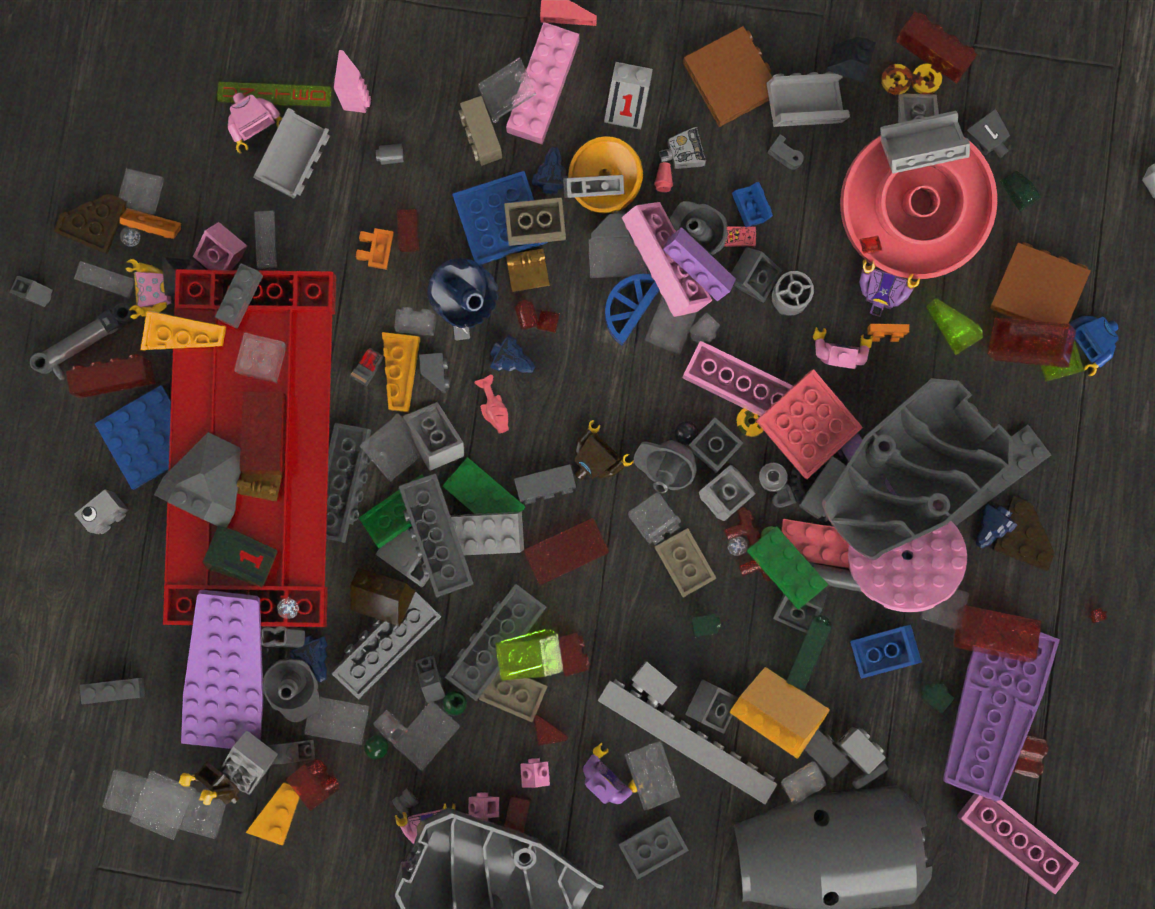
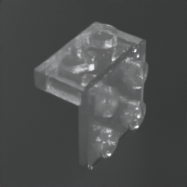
M659 493L653 494L628 513L629 518L649 545L652 542L656 545L664 539L662 535L669 531L671 534L680 528L678 525L681 522L680 518L677 515L675 516Z
M811 762L784 778L781 784L793 805L803 801L806 797L827 785L816 762Z

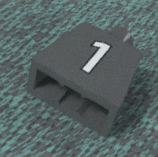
M996 109L967 129L963 134L984 155L994 150L999 158L1009 152L1003 142L1010 135Z

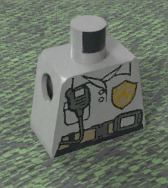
M697 127L668 139L669 149L659 151L661 162L672 160L675 169L705 166L706 160Z

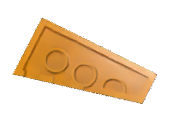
M147 311L141 350L223 346L226 326Z
M382 332L386 363L385 374L387 375L388 409L409 412L420 337Z

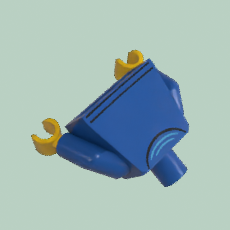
M1081 316L1069 322L1066 333L1061 338L1066 337L1069 331L1073 330L1071 334L1090 362H1095L1092 365H1085L1083 371H1085L1088 367H1091L1092 373L1088 376H1093L1097 371L1096 368H1101L1113 357L1116 348L1115 343L1118 340V336L1115 333L1118 330V325L1115 321L1108 322L1104 317L1097 319L1095 316Z

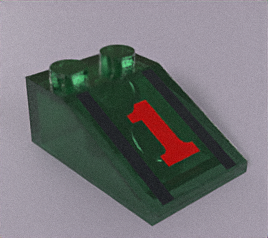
M218 525L203 563L208 570L263 587L278 551L237 531Z

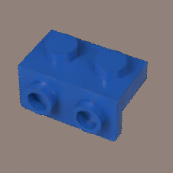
M759 182L754 183L750 187L732 192L746 228L764 223L773 216L764 195V190Z

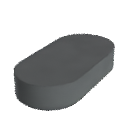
M881 762L870 774L863 773L852 781L855 789L861 788L888 770L885 762Z

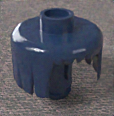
M454 258L442 263L433 272L428 283L427 294L433 310L449 324L459 328H465L466 326L472 328L476 324L483 323L482 317L489 318L491 316L489 309L494 310L496 308L495 300H498V293L496 292L498 285L494 281L492 274L475 261L466 258Z

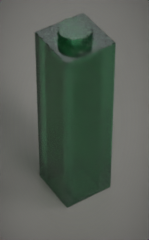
M818 615V617L812 616L786 676V683L805 690L831 630V622L827 617Z

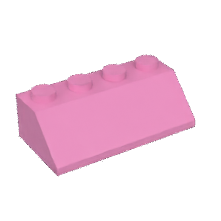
M339 50L334 90L343 110L366 113V109L370 107L371 96H369V91L366 90L367 86L364 84V79H362L359 70L345 52Z

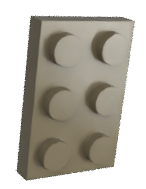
M688 528L654 547L682 597L716 579Z
M502 667L479 697V700L533 722L548 686Z

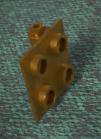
M543 249L506 256L512 292L550 286Z
M246 455L241 480L238 479L237 487H239L238 494L277 501L285 462Z

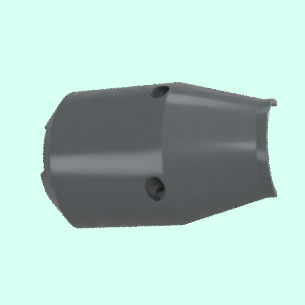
M931 378L864 437L833 489L823 499V509L831 524L843 539L863 556L877 560L884 553L947 525L1013 466V438L1000 424L993 429L990 421L978 413L976 406L967 401L972 394L960 381ZM886 478L892 486L895 493L897 494V496L893 495L887 489L885 484Z
M896 785L804 795L742 822L733 823L741 869V901H751L789 909H873L914 904L932 877V866L926 863L927 853L924 850L923 844L925 836L921 828L927 826L922 807ZM817 810H821V818L814 820V813ZM831 892V896L828 899H823L825 894Z
M446 808L421 821L416 827L417 836L413 850L409 852L407 861L401 862L395 885V897L401 909H582L591 890L594 887L603 889L604 885L601 881L587 875L538 838L451 808Z

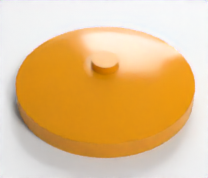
M598 137L585 143L576 152L571 161L568 178L623 175L624 194L575 197V199L585 208L597 213H613L629 205L637 196L643 179L642 163L636 151L626 142L614 137Z

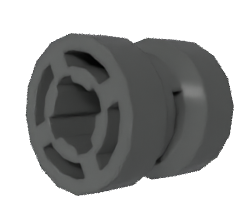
M406 788L400 797H395L392 800V803L403 815V812L408 813L409 808L415 807L419 804V801Z

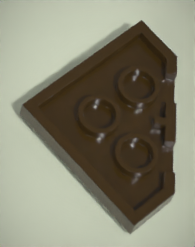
M109 193L96 200L89 201L71 211L60 214L54 232L108 254L120 223V217L124 213L128 201Z
M1012 496L1007 510L1013 513L1010 518L1017 526L1012 532H1007L1003 537L996 538L992 550L1048 571L1055 552L1033 504Z

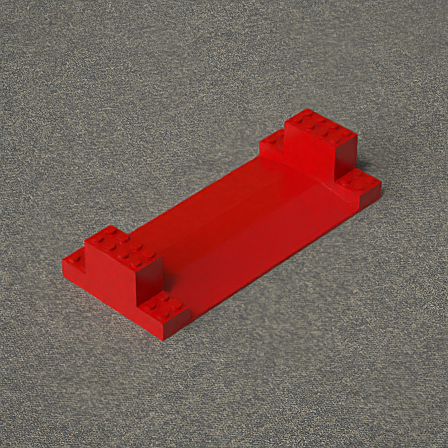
M176 269L174 316L226 326L223 346L173 348L169 471L208 432L244 449L241 475L239 476L240 480L246 455L285 462L277 501L237 493L235 513L226 530L167 502L163 625H193L197 595L200 590L258 596L260 598L261 626L327 627L328 587H325L332 314H335L336 275L332 271H259L263 277L237 329L219 321L215 317L237 270ZM237 536L239 538H242L252 544H255L265 550L274 553L275 555L272 558L238 541H235V537ZM241 550L255 557L263 556L259 569L255 567V563L244 559L243 562L240 561L241 557L239 554ZM225 560L264 577V581L262 582L225 565ZM284 601L285 604L291 605V603L288 602H294L296 609L294 610V608L292 607L294 615H292V613L289 612L288 614H283L284 609H280V607L283 606L282 604L284 603Z

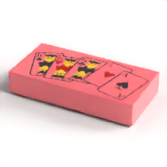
M727 227L728 236L724 247L756 246V227Z

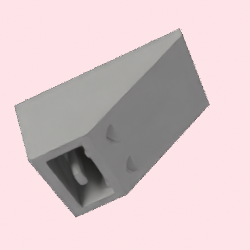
M408 529L382 546L376 553L377 556L421 587L430 578L424 575L422 565H425L423 557H418L415 548L419 546L417 539H412Z
M246 731L232 747L219 771L233 782L240 791L250 795L278 754L250 732Z

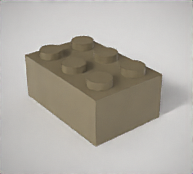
M482 96L460 103L461 110H458L463 127L467 126L465 128L469 144L473 143L471 147L475 160L480 161L482 166L502 159L501 147Z
M562 198L504 203L509 246L566 240Z

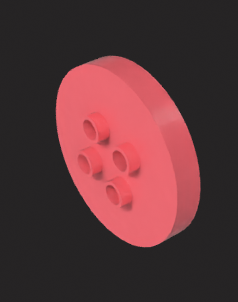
M881 135L866 145L851 163L843 181L840 198L843 226L856 251L871 265L872 261H874L875 268L901 278H909V275L913 274L911 279H918L919 277L920 279H928L942 276L968 262L987 240L993 227L997 210V190L993 173L985 157L971 142L968 158L892 174L881 143Z

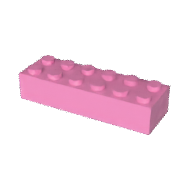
M543 22L506 126L507 133L543 145L579 43L578 33Z
M660 202L636 205L622 217L625 227L632 236L634 244L641 253L643 261L650 270L652 278L659 287L660 293L674 317L698 312L712 301L709 293L663 250L668 238L676 231Z
M702 341L699 342L682 377L759 416L765 413L793 387Z
M974 793L957 815L960 820L1054 894L1058 892L1079 864L1072 856L1002 800L993 801Z

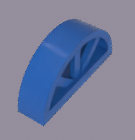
M636 274L623 279L612 289L608 296L605 308L606 325L611 336L621 346L660 290L651 274ZM640 282L652 283V286L643 298ZM634 284L639 305L619 292L626 286ZM614 298L635 310L610 316V308ZM629 319L619 334L612 322Z

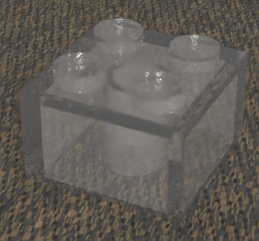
M244 333L234 371L240 375L277 383L287 345L283 341Z

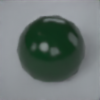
M452 691L445 695L442 705L448 714L456 716L465 711L467 701L462 693Z
M375 735L366 741L364 751L371 759H381L388 752V742L383 736Z

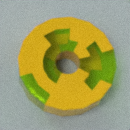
M743 408L737 415L736 420L739 431L750 437L761 434L763 429L756 422L760 416ZM753 418L755 423L749 424L748 419Z

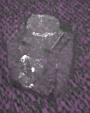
M706 312L690 328V336L696 343L700 341L710 343L717 336L715 332L719 329L720 325Z
M388 710L381 714L373 723L380 733L394 745L408 732L400 720Z

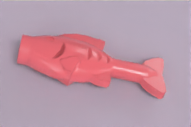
M489 375L484 379L475 381L477 386L484 389L487 397V403L480 407L484 418L497 429L498 433H503L509 430L508 412L502 403L501 396H494L491 389L493 375Z

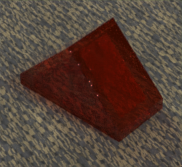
M539 715L535 716L534 720L539 746L563 742L568 739L567 735Z

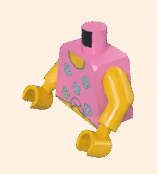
M134 259L128 260V263L133 264V269L126 268L128 272L137 270V272H134L137 305L129 309V311L135 310L137 314L131 315V318L136 319L139 315L142 317L146 316L147 311L160 313L168 304H171V296H165L163 271L152 265L138 263Z

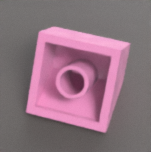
M218 222L204 231L193 257L208 270H232L242 258L247 245Z

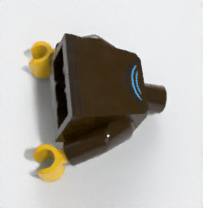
M594 420L590 421L589 428L580 435L576 442L575 454L577 456L574 460L579 467L574 471V474L580 480L587 474L591 478L596 476L601 479L611 477L623 470L624 466H630L634 462V460L630 463L625 461V457L630 454L624 455L621 459L597 434L600 430V425L593 429L591 425H593Z
M208 762L193 775L182 773L179 783L182 786H190L191 780H194V782H200L208 789L202 791L199 799L204 800L203 804L210 805L212 798L221 800L225 805L229 803L235 804L239 800V789Z

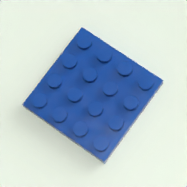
M525 171L453 193L474 261L479 265L548 243L509 246L504 203L534 200Z
M162 385L95 423L133 490L169 470L171 399Z

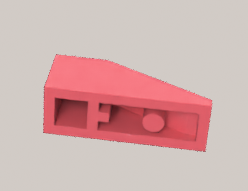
M541 0V22L596 26L597 24L596 15L570 0Z

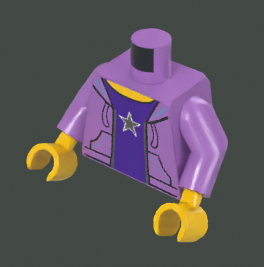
M865 259L863 260V270L859 281L861 291L865 296V301L873 303L870 314L881 317L884 307L891 309L893 306H899L908 299L914 287L918 286L920 277L914 282L911 280L913 274H910L908 283H906V279L874 269V261H872L871 266H866Z
M601 743L593 749L594 755H591L583 767L586 777L585 785L604 804L608 802L621 804L632 795V792H637L643 783L637 785L634 781L638 777H634L628 784V787H626L600 761L599 758L609 751L608 748L602 751Z

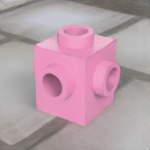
M540 758L528 759V763L520 764L522 788L550 785L548 762H540Z
M486 792L477 793L475 797H469V815L488 821V818L499 817V797L488 796Z

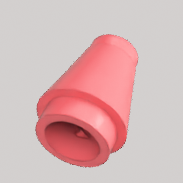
M666 162L659 164L654 183L656 190L659 192H669L671 187H673L671 165Z

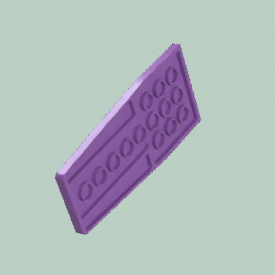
M200 590L196 600L183 692L181 743L232 749L246 731L261 741L263 673L260 598L253 595Z
M984 613L966 672L944 772V782L993 801H1000L1002 799L1044 694L1060 639L996 615Z

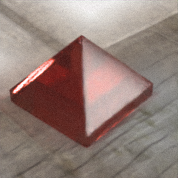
M879 236L859 239L864 254L882 251Z
M541 310L537 329L556 333L559 314Z

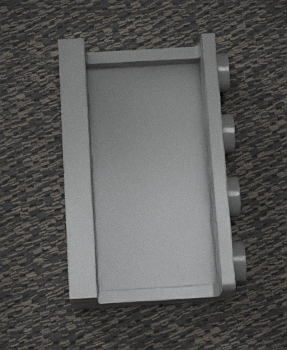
M812 72L807 75L794 73L790 76H784V74L774 75L767 82L773 126L842 123L847 120L850 114L849 110H843L839 80L843 77L832 72L825 74Z
M288 108L253 178L295 198L296 195H301L305 187L302 183L305 178L309 179L313 171L310 167L313 161H318L322 153L319 149L321 145H326L330 135L327 134L329 129L321 128L295 114L294 110Z
M957 111L881 127V143L892 174L968 158L970 155V142L968 138L964 139L958 123Z

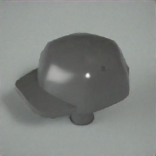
M683 201L669 218L675 231L682 227L711 256L724 247L728 236L727 220L723 214L711 206Z
M668 440L659 444L642 442L634 455L635 465L646 473L648 478L654 481L653 488L659 493H665L668 489L679 490L685 488L695 478L696 462L693 452L677 441Z
M293 658L279 659L268 668L263 677V693L275 710L280 711L291 722L302 721L318 712L321 706L317 690L318 681L312 669L304 660Z

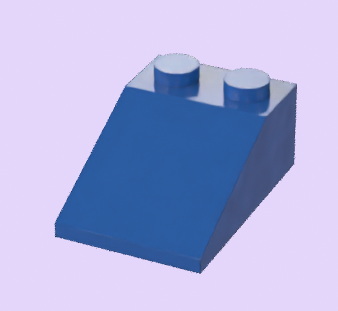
M911 625L850 641L861 679L922 662Z

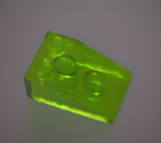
M934 299L926 306L955 355L983 338V331L978 324L975 325L974 321L939 299Z
M551 629L495 643L502 681L545 677L563 672L558 635Z

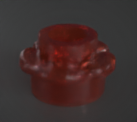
M1102 608L1093 610L1088 618H1091L1092 623L1108 619L1107 611H1103Z

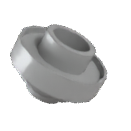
M778 463L766 464L759 473L760 484L768 491L780 490L787 482L785 468Z

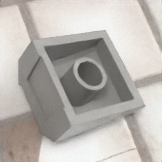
M732 465L728 466L699 491L701 500L716 515V518L723 521L756 494L751 484Z

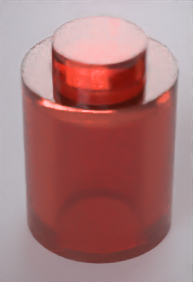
M528 300L518 302L515 311L521 330L538 326L539 322L533 302Z

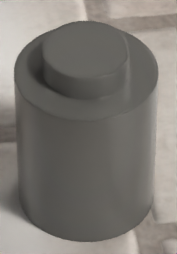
M402 143L379 146V150H376L377 161H380L381 165L403 163Z

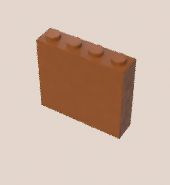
M744 26L687 55L683 60L686 70L719 127L769 101L767 82L773 78L770 74L771 68L767 62L764 63L762 60L761 50L758 46L755 47L750 31H746Z
M1018 242L990 309L1062 337L1091 270H1088L1087 266L1077 263L1075 265L1070 263L1065 257L1059 256L1057 258L1052 256L1047 250L1041 249L1039 251L1034 249L1031 244L1025 242L1021 244Z

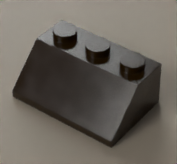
M358 568L350 585V609L400 627L416 591L404 582Z

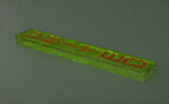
M218 82V102L235 103L233 96L237 93H243L245 98L253 95L256 99L263 98L272 104L325 107H330L331 105L330 86Z

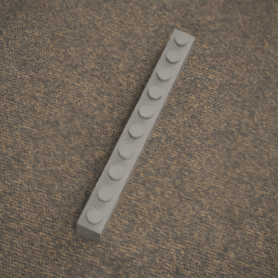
M616 679L614 682L609 680L598 699L600 703L760 802L767 803L777 786L773 782L775 779L773 776L766 772L763 775L757 772L758 767L752 763L744 764L740 761L741 757L732 751L730 754L723 751L725 747L718 742L710 743L707 741L708 736L700 731L694 733L690 730L691 726L682 720L680 723L673 720L675 716L668 711L660 712L657 710L658 705H655L650 700L647 703L640 699L642 695L634 690H631L629 693L623 689L625 685Z

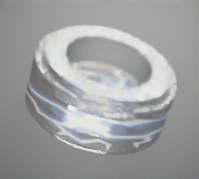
M126 227L121 231L120 239L126 246L132 247L139 243L140 233L135 228Z
M733 537L728 542V550L732 555L740 556L746 552L747 542L742 537Z
M286 598L279 602L277 609L281 617L293 618L297 615L299 607L295 600Z

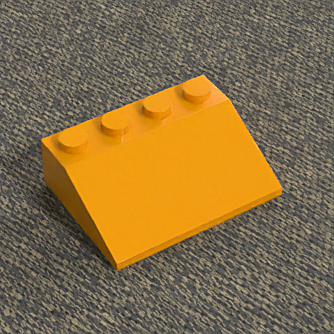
M765 667L741 694L729 713L798 759L830 709Z

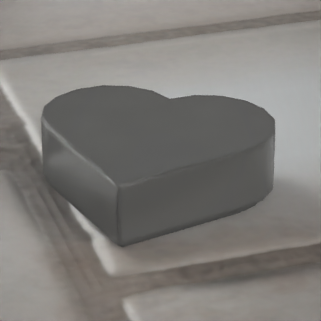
M785 484L783 488L776 491L777 494L772 498V504L776 508L796 503L792 489L788 484Z

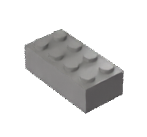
M522 511L450 515L463 555L520 553L524 550Z

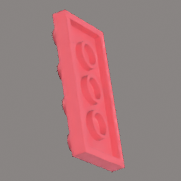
M783 519L781 532L808 562L850 569L848 562L849 544L834 527Z

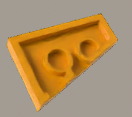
M284 782L246 833L284 845L303 788Z

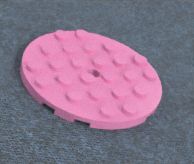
M950 521L939 529L884 553L877 560L863 556L849 545L848 562L853 579L860 586L861 591L872 601L875 600L884 605V607L896 611L918 612L931 609L953 595L965 574L967 550L960 531ZM908 551L913 558L905 560L902 554Z

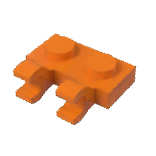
M377 228L374 229V234L360 231V241L372 242L370 252L357 250L356 259L368 261L369 267L387 270L394 232Z
M870 324L868 326V335H872V342H880V338L885 337V335H891L890 342H899V338H903L904 335L909 333V324Z

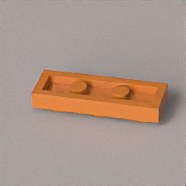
M129 208L120 217V224L158 234L165 238L174 239L181 230V223Z

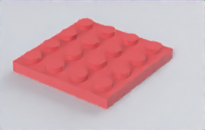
M814 369L809 371L756 420L805 479H808L863 428Z

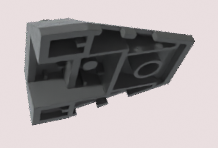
M208 432L162 478L154 495L226 530L236 509L235 504L239 488L237 487V481L241 475L244 449Z

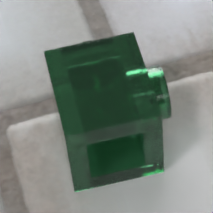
M715 614L691 618L694 637L716 634L718 629H721L720 619L715 617Z
M932 683L924 687L921 699L938 713H943L954 700V697L948 693L949 689L942 683Z

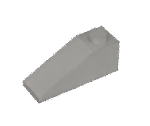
M623 175L563 178L565 198L624 194Z

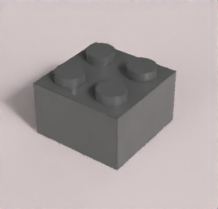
M714 417L691 442L688 448L711 470L717 473L741 447L743 442Z

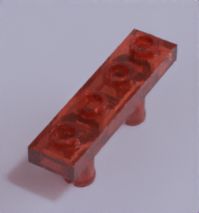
M743 507L736 511L740 524L725 529L724 532L728 540L745 535L751 547L761 537L757 527L753 528L751 523L753 521L751 511ZM755 560L739 565L742 576L759 570L765 582L772 580Z

